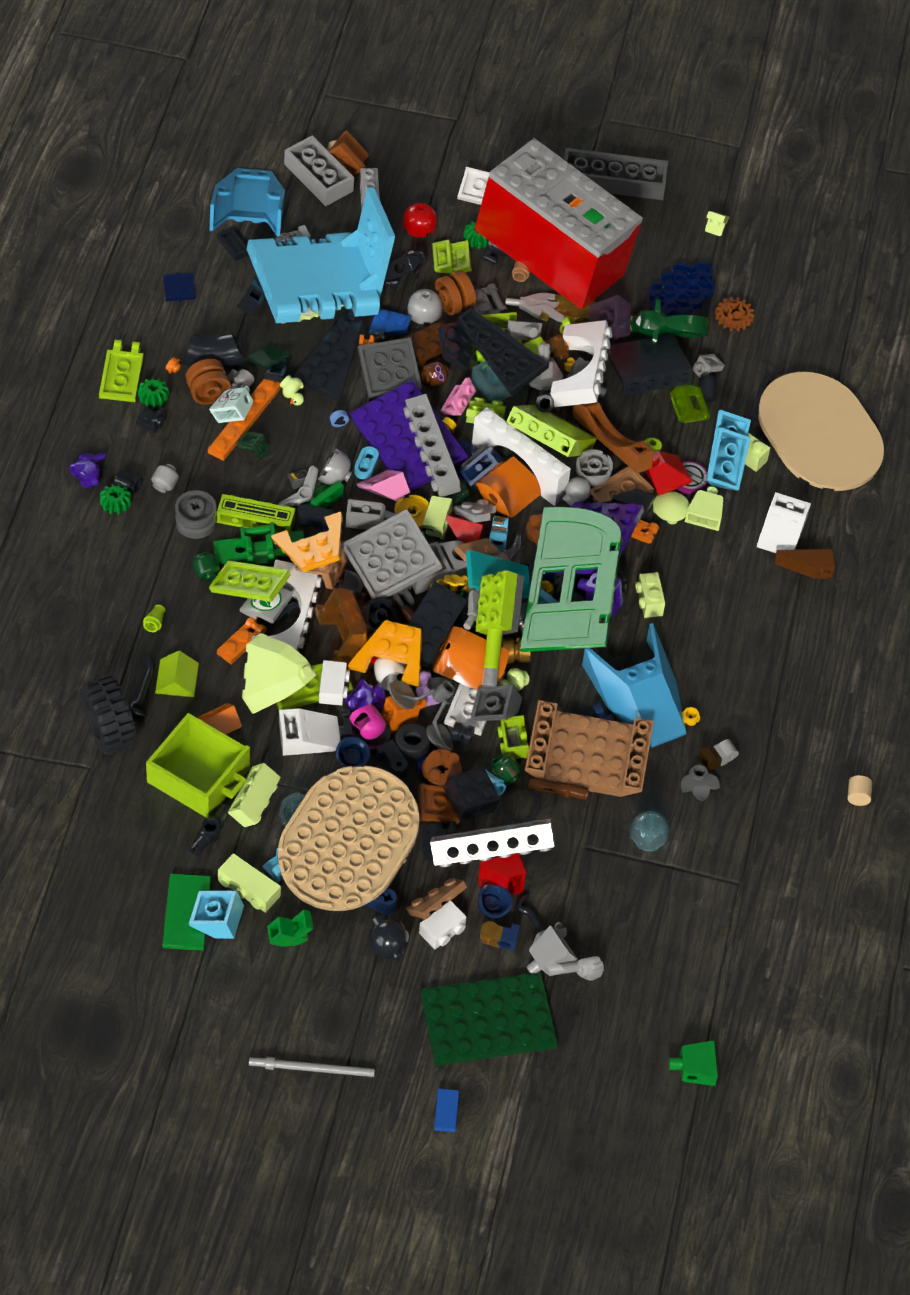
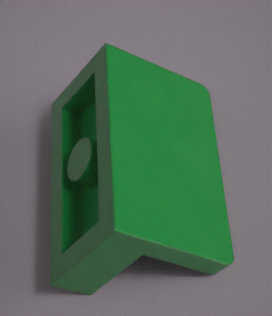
M339 481L332 486L323 484L314 491L313 499L310 502L302 504L326 509L343 497L344 485Z

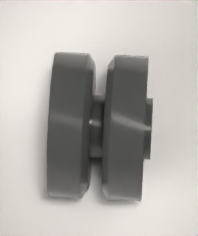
M194 490L182 494L177 499L175 504L176 528L182 535L192 539H199L210 535L214 531L217 524L216 502L211 495L203 491Z

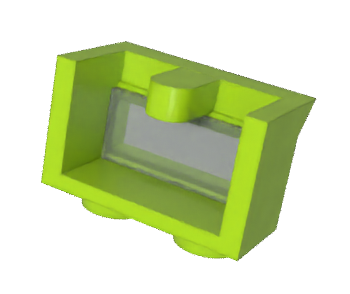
M524 715L501 720V726H497L499 738H503V743H500L501 754L512 755L514 759H527L529 746L527 744Z

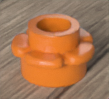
M173 357L165 369L170 374L172 372L177 373L181 367L180 359Z

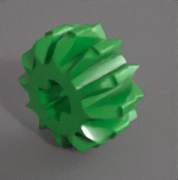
M471 221L465 227L463 233L464 240H468L471 248L475 246L478 250L481 246L486 248L489 240L474 230L476 223Z
M152 377L150 381L145 379L144 383H140L138 396L141 404L145 403L146 407L152 405L155 408L156 405L162 407L163 403H167L169 389L166 382H162L160 378L155 380Z
M112 483L111 487L105 486L104 491H101L100 505L103 507L104 512L109 511L111 515L114 512L119 515L120 511L126 513L127 508H130L131 494L126 487L122 488L121 485L114 486Z

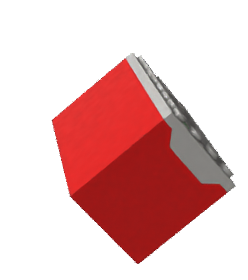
M533 138L490 171L474 230L515 261L522 262L531 273L582 310L624 276L643 217Z

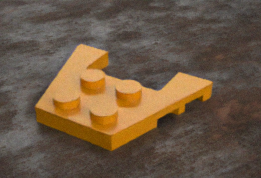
M338 512L325 517L329 528L326 532H321L292 543L286 530L271 535L273 543L277 544L282 552L286 553L291 561L303 572L339 561L341 524L343 522L342 514Z
M385 620L348 665L349 669L366 673L373 656L407 664V667L403 674L402 682L419 687L422 630Z

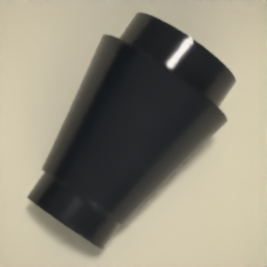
M703 375L700 377L698 384L705 402H714L716 400V379H714L713 375Z

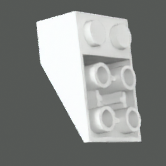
M775 492L757 547L774 553L777 550H795L807 520L811 503Z
M299 708L279 710V728L283 756L336 751L337 745L340 742L337 716Z

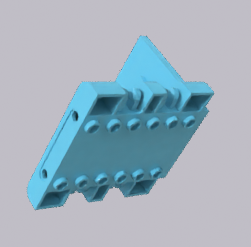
M369 187L366 190L358 229L355 232L327 234L326 238L319 240V243H316L314 239L309 240L308 236H294L292 242H286V246H283L281 242L275 243L273 238L249 240L247 251L276 323L298 322L301 312L307 313L308 308H311L312 312L318 311L321 319H333L335 309L341 310V305H344L346 309L352 308L355 317L378 315L380 296L395 234L374 187Z

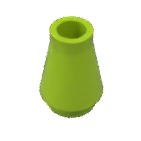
M155 605L154 609L144 618L143 626L147 631L156 632L161 628L165 608L162 605Z

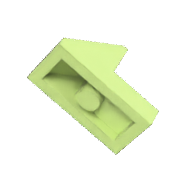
M709 211L707 215L709 219L705 231L721 236L729 216Z

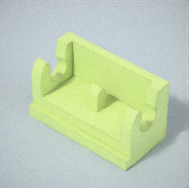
M437 496L431 497L423 528L432 529L433 531L426 530L427 535L444 539L448 527L446 516L453 511L452 499Z

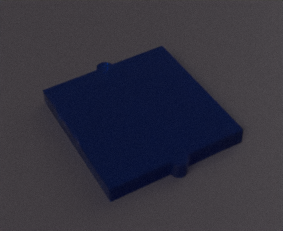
M192 273L163 275L166 301L179 300L181 302L182 300L195 299Z

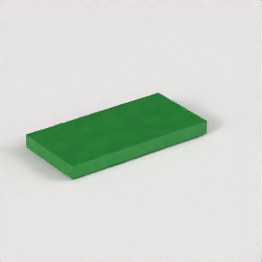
M170 874L163 948L204 951L205 933L191 927L189 921L199 891L210 890V876Z

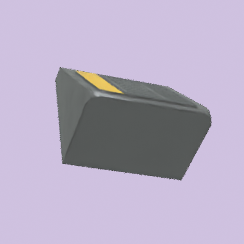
M306 470L288 474L293 489L303 486L308 473Z

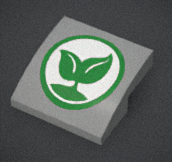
M281 588L272 602L248 598L240 608V612L255 620L260 617L273 624L292 598V592Z

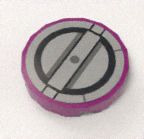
M682 462L692 479V483L677 488V490L685 494L704 490L708 483L706 481L708 474L706 469L695 462Z

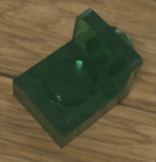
M246 431L236 443L239 449L253 451L256 459H261L269 449L264 435L260 433Z

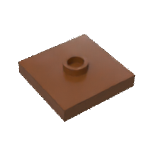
M419 784V821L442 822L448 824L449 821H455L456 825L459 824L460 821L443 786Z

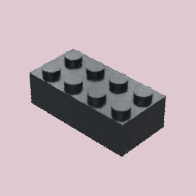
M436 581L433 582L407 625L422 630L420 665L425 669L429 666L467 602L466 599Z

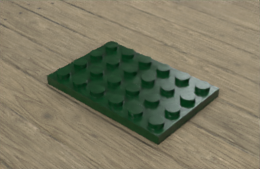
M541 972L420 989V997L435 1066L557 1048V1039Z

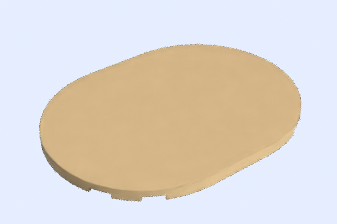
M795 372L775 379L763 392L759 402L758 415L761 428L785 466L796 477H801L812 486L821 489L823 487L834 489V491L854 489L864 485L873 478L880 468L884 456L882 437L859 400L846 386L822 374Z
M365 765L364 767H343L318 780L308 791L280 837L278 863L281 875L289 889L305 903L329 911L355 909L370 903L380 896L392 882L412 850L419 832L418 806L407 785L386 770Z

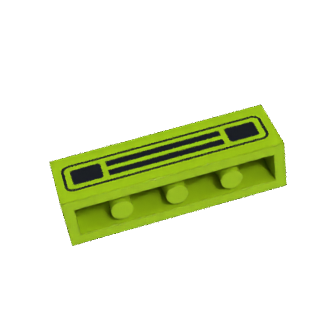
M222 494L217 510V523L237 527L244 526V528L266 526L274 523L275 534L286 530L292 532L295 522V508L240 498L234 495Z

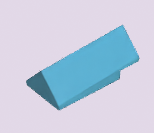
M723 410L718 411L706 480L711 486L739 491L751 437L747 436L751 420Z

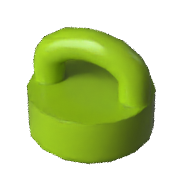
M570 316L562 319L559 329L561 334L564 332L565 325L576 324Z

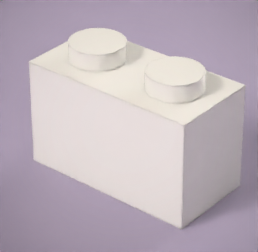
M323 660L319 703L342 706L343 698H347L348 687L345 686V682H349L350 671L346 670L347 663Z
M449 901L428 919L420 923L419 934L434 949H437L439 946L446 945L455 934L459 935L464 931L466 916Z

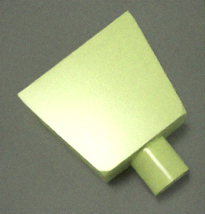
M708 487L707 491H697L687 509L685 522L719 531L722 519L723 497L717 495L718 490L715 487Z

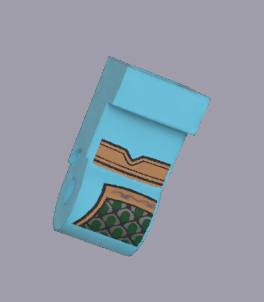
M494 516L489 540L492 543L493 541L503 542L501 545H494L500 551H505L509 518Z

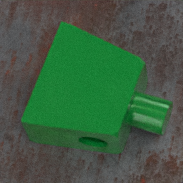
M714 1041L682 1046L679 1057L669 1058V1070H681L683 1082L715 1086L718 1074Z

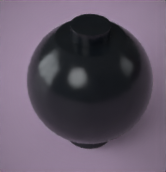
M385 914L372 919L370 922L373 927L368 935L372 951L385 959L393 958V960L402 957L404 955L403 951L406 950L409 943V933L405 925L397 919H387Z

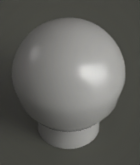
M581 477L572 478L566 486V494L562 499L570 506H573L576 502H584L591 494L589 482Z

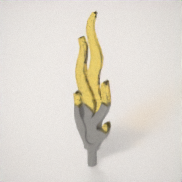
M537 293L521 297L520 299L506 298L505 305L519 306V309L545 321H548L549 317L556 321L562 322V319L566 316H570L576 324L584 323L583 318L593 321L606 320L607 322L620 319L630 321L631 315L626 313H599L592 311L611 312L614 310V306H605L592 301L581 310L562 295L551 293Z

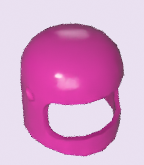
M372 704L361 707L350 715L351 723L361 731L360 734L365 739L371 740L379 737L386 728L384 718ZM361 713H366L368 715L363 720L355 722L356 718Z

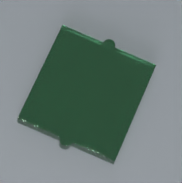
M270 344L247 356V360L266 369L289 357L287 352Z

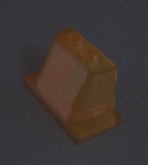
M334 588L325 605H316L314 611L320 625H337L344 643L340 650H334L332 657L335 662L347 663L346 670H350L348 667L349 663L368 641L367 627L353 593L348 589ZM370 662L367 670H371L374 664Z

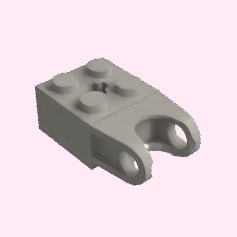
M457 540L439 544L434 542L429 544L441 563L442 569L412 584L411 586L415 594L428 591L434 581L444 579L445 575L468 576L467 563L455 558L458 554L454 549L458 545L464 544L462 541Z

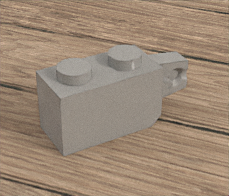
M348 499L346 527L368 530L397 514L386 511L383 503Z

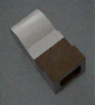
M727 739L710 748L708 746L701 748L699 761L710 772L735 759L739 752L733 743Z

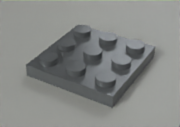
M411 337L358 346L357 349L368 399L379 398L411 380L419 390H422Z

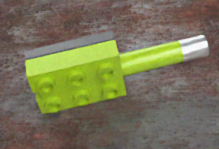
M507 570L497 572V575L489 574L482 576L480 583L476 632L487 635L482 678L483 687L497 686L502 635L518 632L524 576Z

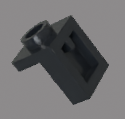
M145 407L136 418V424L155 432L165 422L164 409L160 408L155 412Z

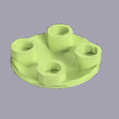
M670 491L655 498L653 512L669 524H676L686 517L690 504L682 494Z

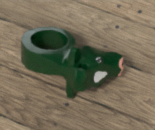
M656 299L655 309L641 310L638 315L631 316L630 330L635 333L652 336L653 344L657 343L658 337L663 333L687 338H703L708 336L709 319L696 315H666L662 312L661 300Z

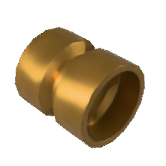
M512 638L502 639L501 647L510 651L507 664L514 663L515 660L519 663L530 662V652H521L520 650L522 638H517L516 641H513Z

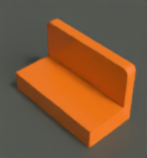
M229 703L197 717L225 735L242 727L234 705Z

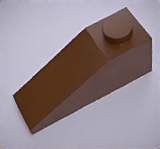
M832 549L777 550L774 564L811 578H832L835 569Z

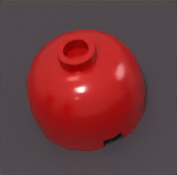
M414 203L404 212L403 228L411 236L426 237L427 234L434 233L437 228V214L429 204Z

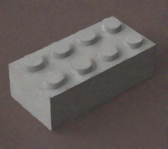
M313 135L285 150L284 164L325 206L353 192L354 177Z

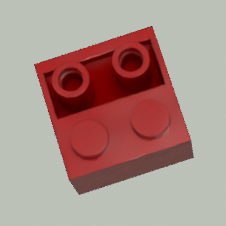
M512 853L511 856L506 858L497 857L481 861L478 885L481 887L487 884L499 885L506 888L511 895L523 893L526 871L519 853Z

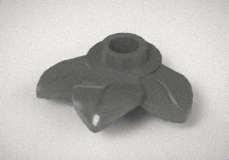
M703 765L692 767L689 775L683 777L681 781L682 792L692 791L693 795L701 801L708 798L710 789L720 788L718 778L709 774Z

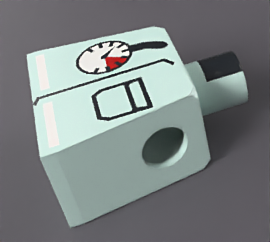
M241 384L239 388L224 391L210 407L209 410L218 423L239 421L246 418L253 404V399L249 394L250 389L247 385Z

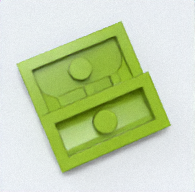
M450 240L432 243L435 272L472 271L468 240L453 244L450 243Z

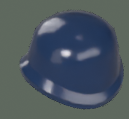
M346 737L337 745L336 758L342 767H363L370 758V749L363 740L356 737Z
M487 884L481 888L478 907L484 915L490 918H500L506 915L512 907V896L506 888L494 884Z

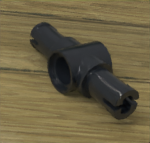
M222 804L214 816L206 818L202 822V829L197 835L198 838L189 848L193 855L195 853V856L199 857L208 844L214 843L219 839L224 822L230 815L228 814L229 806L226 808V805Z

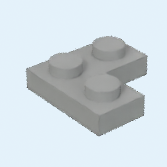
M480 499L476 503L463 502L462 505L454 506V513L473 523L489 521L490 514L496 513V505L489 503L485 499Z

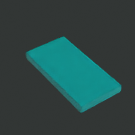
M472 550L466 552L468 587L480 590L482 576L489 574L497 575V572L507 570L524 576L522 599L529 598L530 580L528 566Z

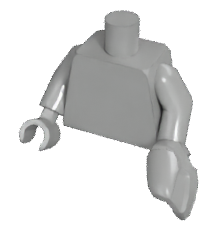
M557 922L555 928L549 926L546 930L537 933L529 949L535 960L526 966L531 974L541 970L549 976L576 972L580 977L589 981H593L603 974L604 965L600 957L594 956L578 960L564 940V937L567 935V928L562 929V923Z

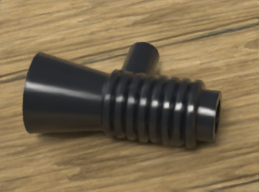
M541 390L537 393L536 407L539 411L544 413L551 410L559 412L561 407L554 406V400L548 391Z

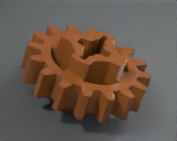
M730 297L729 301L723 299V303L719 302L718 307H716L715 319L719 320V325L724 324V329L729 327L730 331H732L734 328L737 332H739L740 328L746 330V326H751L754 317V309H750L751 304L746 305V300L739 301V297L736 300Z

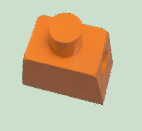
M392 696L386 698L381 715L386 722V726L390 727L391 734L398 731L403 725L417 720L420 709L427 706L425 698L414 701L415 707L413 709L401 707L394 701Z

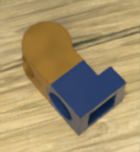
M492 921L485 922L481 927L480 939L484 944L515 951L520 925L512 924L511 928L498 926Z

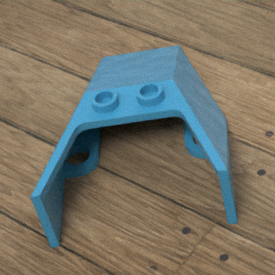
M237 168L217 183L210 205L209 231H214L226 220L234 219L237 222L245 220L252 221L253 223L266 222L275 235L280 236L285 190L273 172Z
M651 623L649 624L646 642L654 653L655 657L653 659L617 671L593 650L585 648L582 666L608 710L623 723L634 724L635 718L654 721L650 746L655 747L684 736L687 732L682 716L677 681L654 624Z

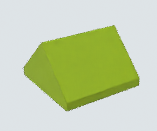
M181 651L160 659L155 694L194 697L199 663Z

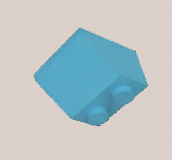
M199 891L189 925L214 938L234 939L244 904L237 891Z

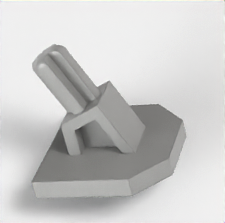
M541 343L539 345V356L549 363V368L531 381L529 385L538 390H549L552 387L553 381L563 380V374L553 357L549 358V344Z

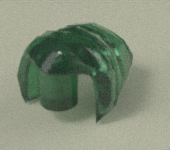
M461 484L460 492L447 495L446 498L452 499V503L458 505L462 501L469 499L470 494L466 485Z

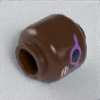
M439 361L425 365L421 372L424 384L430 387L444 384L447 381V375H449L448 367Z

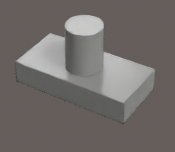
M508 320L507 334L516 340L531 341L541 337L542 323Z

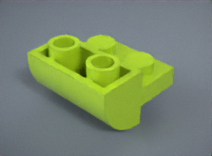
M475 397L474 400L469 402L466 422L474 423L475 417L485 408L490 409L504 420L507 406H504L501 401L492 400V403L485 402L484 398Z

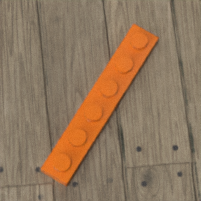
M264 378L250 395L253 399V404L246 418L229 422L208 448V453L224 461L280 391V382Z

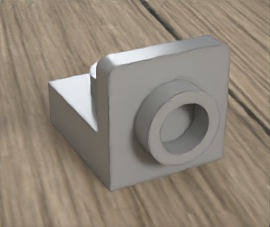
M715 354L701 355L693 366V371L700 378L703 375H709L710 372L722 371L725 365Z

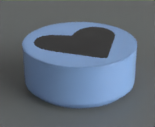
M338 410L331 414L330 421L332 426L341 427L348 423L349 417L346 411Z

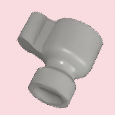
M233 369L227 375L230 383H232L231 389L239 388L241 384L250 387L254 382L253 375L244 369L239 370V372Z

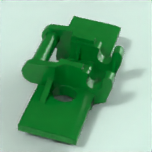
M274 523L249 528L241 526V538L213 541L215 558L218 564H225L227 561H244V563L254 565L275 562V560H278V557L288 556L282 552L277 544L273 543L271 535L275 534ZM303 531L288 532L292 543L304 539ZM268 533L266 541L252 542L251 537L245 536ZM243 547L246 549V551L243 553L236 552V549Z

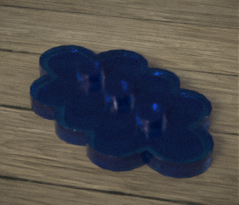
M703 262L696 263L693 266L683 263L674 265L671 272L660 276L659 283H654L650 286L648 294L652 301L650 303V310L655 309L656 299H660L662 312L666 315H691L692 309L702 307L704 299L710 298L714 294L715 285L711 281L713 268Z

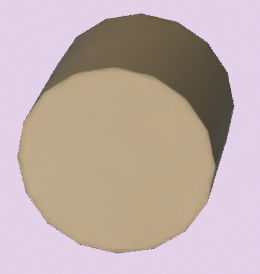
M865 776L851 777L848 785V801L858 806L869 804L872 792L871 779Z

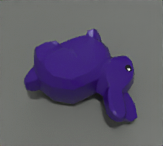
M84 453L79 456L76 463L70 465L71 474L80 480L84 488L99 485L100 470L96 463L102 461L106 457V453L96 455Z
M361 679L359 685L344 699L347 704L346 708H350V714H352L361 707L376 703L382 711L386 700L383 686L377 684L373 687L364 679Z

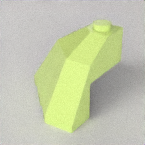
M259 633L246 644L248 659L244 669L246 684L242 698L253 714L285 699L305 686L316 674L307 659L292 646Z

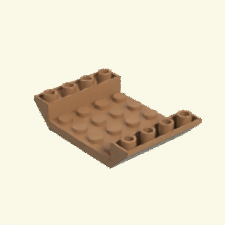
M538 700L525 767L526 772L538 779L563 784L572 783L573 786L589 788L591 792L622 797L642 792L654 721L635 718L634 724L557 711V703Z

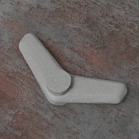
M311 466L299 491L281 501L278 505L292 508L304 502H310L313 499L318 468Z

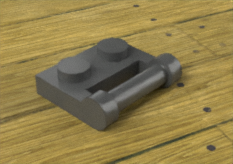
M492 283L485 288L475 290L476 304L472 309L480 315L509 312L507 307L503 305L497 292L496 284ZM488 295L492 296L498 309L493 310L488 300Z

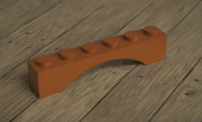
M598 401L595 403L573 405V418L637 474L652 468L654 450L644 441H632L621 435L609 422Z

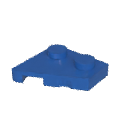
M379 308L378 315H374L370 330L374 332L383 330L384 336L407 334L411 316Z

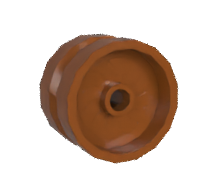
M462 270L453 272L450 276L438 278L435 281L436 293L440 296L443 309L448 315H454L461 312L462 309L467 310L475 306L476 295L469 277Z
M216 359L201 360L193 364L185 374L191 395L195 402L199 404H213L224 391L231 389L224 366Z

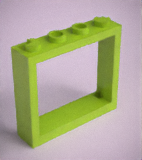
M536 405L513 406L506 421L509 425L567 457L581 456L584 451L591 450L597 440L596 437L550 412L544 413L539 411ZM564 446L570 447L568 452L563 451Z

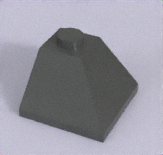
M513 685L478 687L470 720L472 722L507 720L519 713L522 697Z

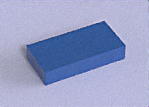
M438 1089L434 1130L455 1132L458 1090Z

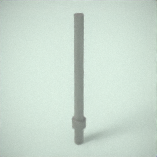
M266 1057V1059L249 1058V1066H260L269 1070L281 1068L374 1077L375 1069L276 1060L275 1057Z

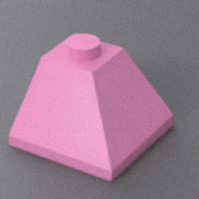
M386 470L357 483V486L361 489L393 499L394 501H398L402 497L405 498L404 495L410 493L404 474L400 471Z

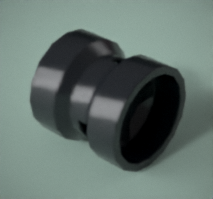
M456 721L452 730L451 740L456 742L460 740L464 744L470 745L475 727L471 725L464 726L461 722Z

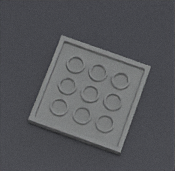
M408 510L341 544L346 556L360 576L372 599L376 597L387 598L442 569L441 563Z

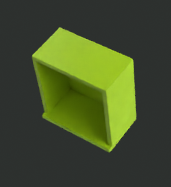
M188 713L146 762L147 782L204 817L209 818L226 797L232 799L247 782L244 776L250 769V747L240 744Z

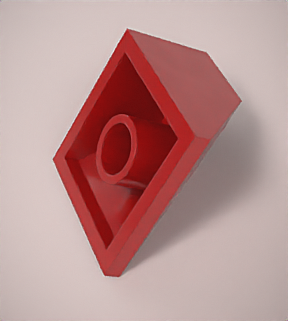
M662 451L654 452L652 468L645 470V473L658 496L692 483V479L679 456Z
M453 511L446 516L448 524L459 541L469 543L483 538L488 521L473 523L455 514Z

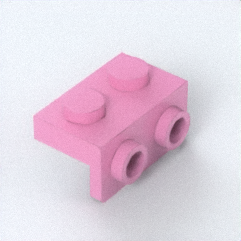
M465 378L461 385H455L441 408L443 415H462L476 391L470 378Z

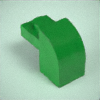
M303 910L293 919L276 918L267 926L270 944L286 947L306 942L308 940L307 934L313 929L311 912Z

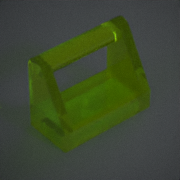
M682 385L676 386L669 395L679 422H694L711 417L700 387ZM691 395L696 396L700 410L694 409L690 399Z

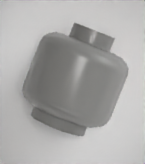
M170 464L166 466L160 465L151 478L153 487L162 493L171 491L176 485L179 475L174 466Z

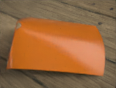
M514 456L476 482L483 498L488 500L489 503L496 505V512L509 518L518 514L541 495L537 478Z
M453 626L436 655L433 671L478 690V687H483L482 678L487 640L463 628ZM450 643V648L446 649L447 644ZM501 647L497 684L505 671L510 653L509 650Z

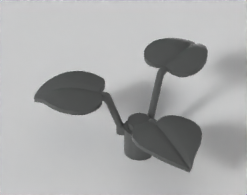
M446 677L429 679L427 681L429 692L418 697H414L413 690L408 684L402 681L390 682L388 687L392 698L405 709H413L415 707L414 701H419L431 694L436 702L442 703L432 722L433 725L427 727L426 733L429 740L435 746L453 751V743L449 731L444 725H437V720L445 705L451 704L454 699L453 693L455 688L452 684V679Z

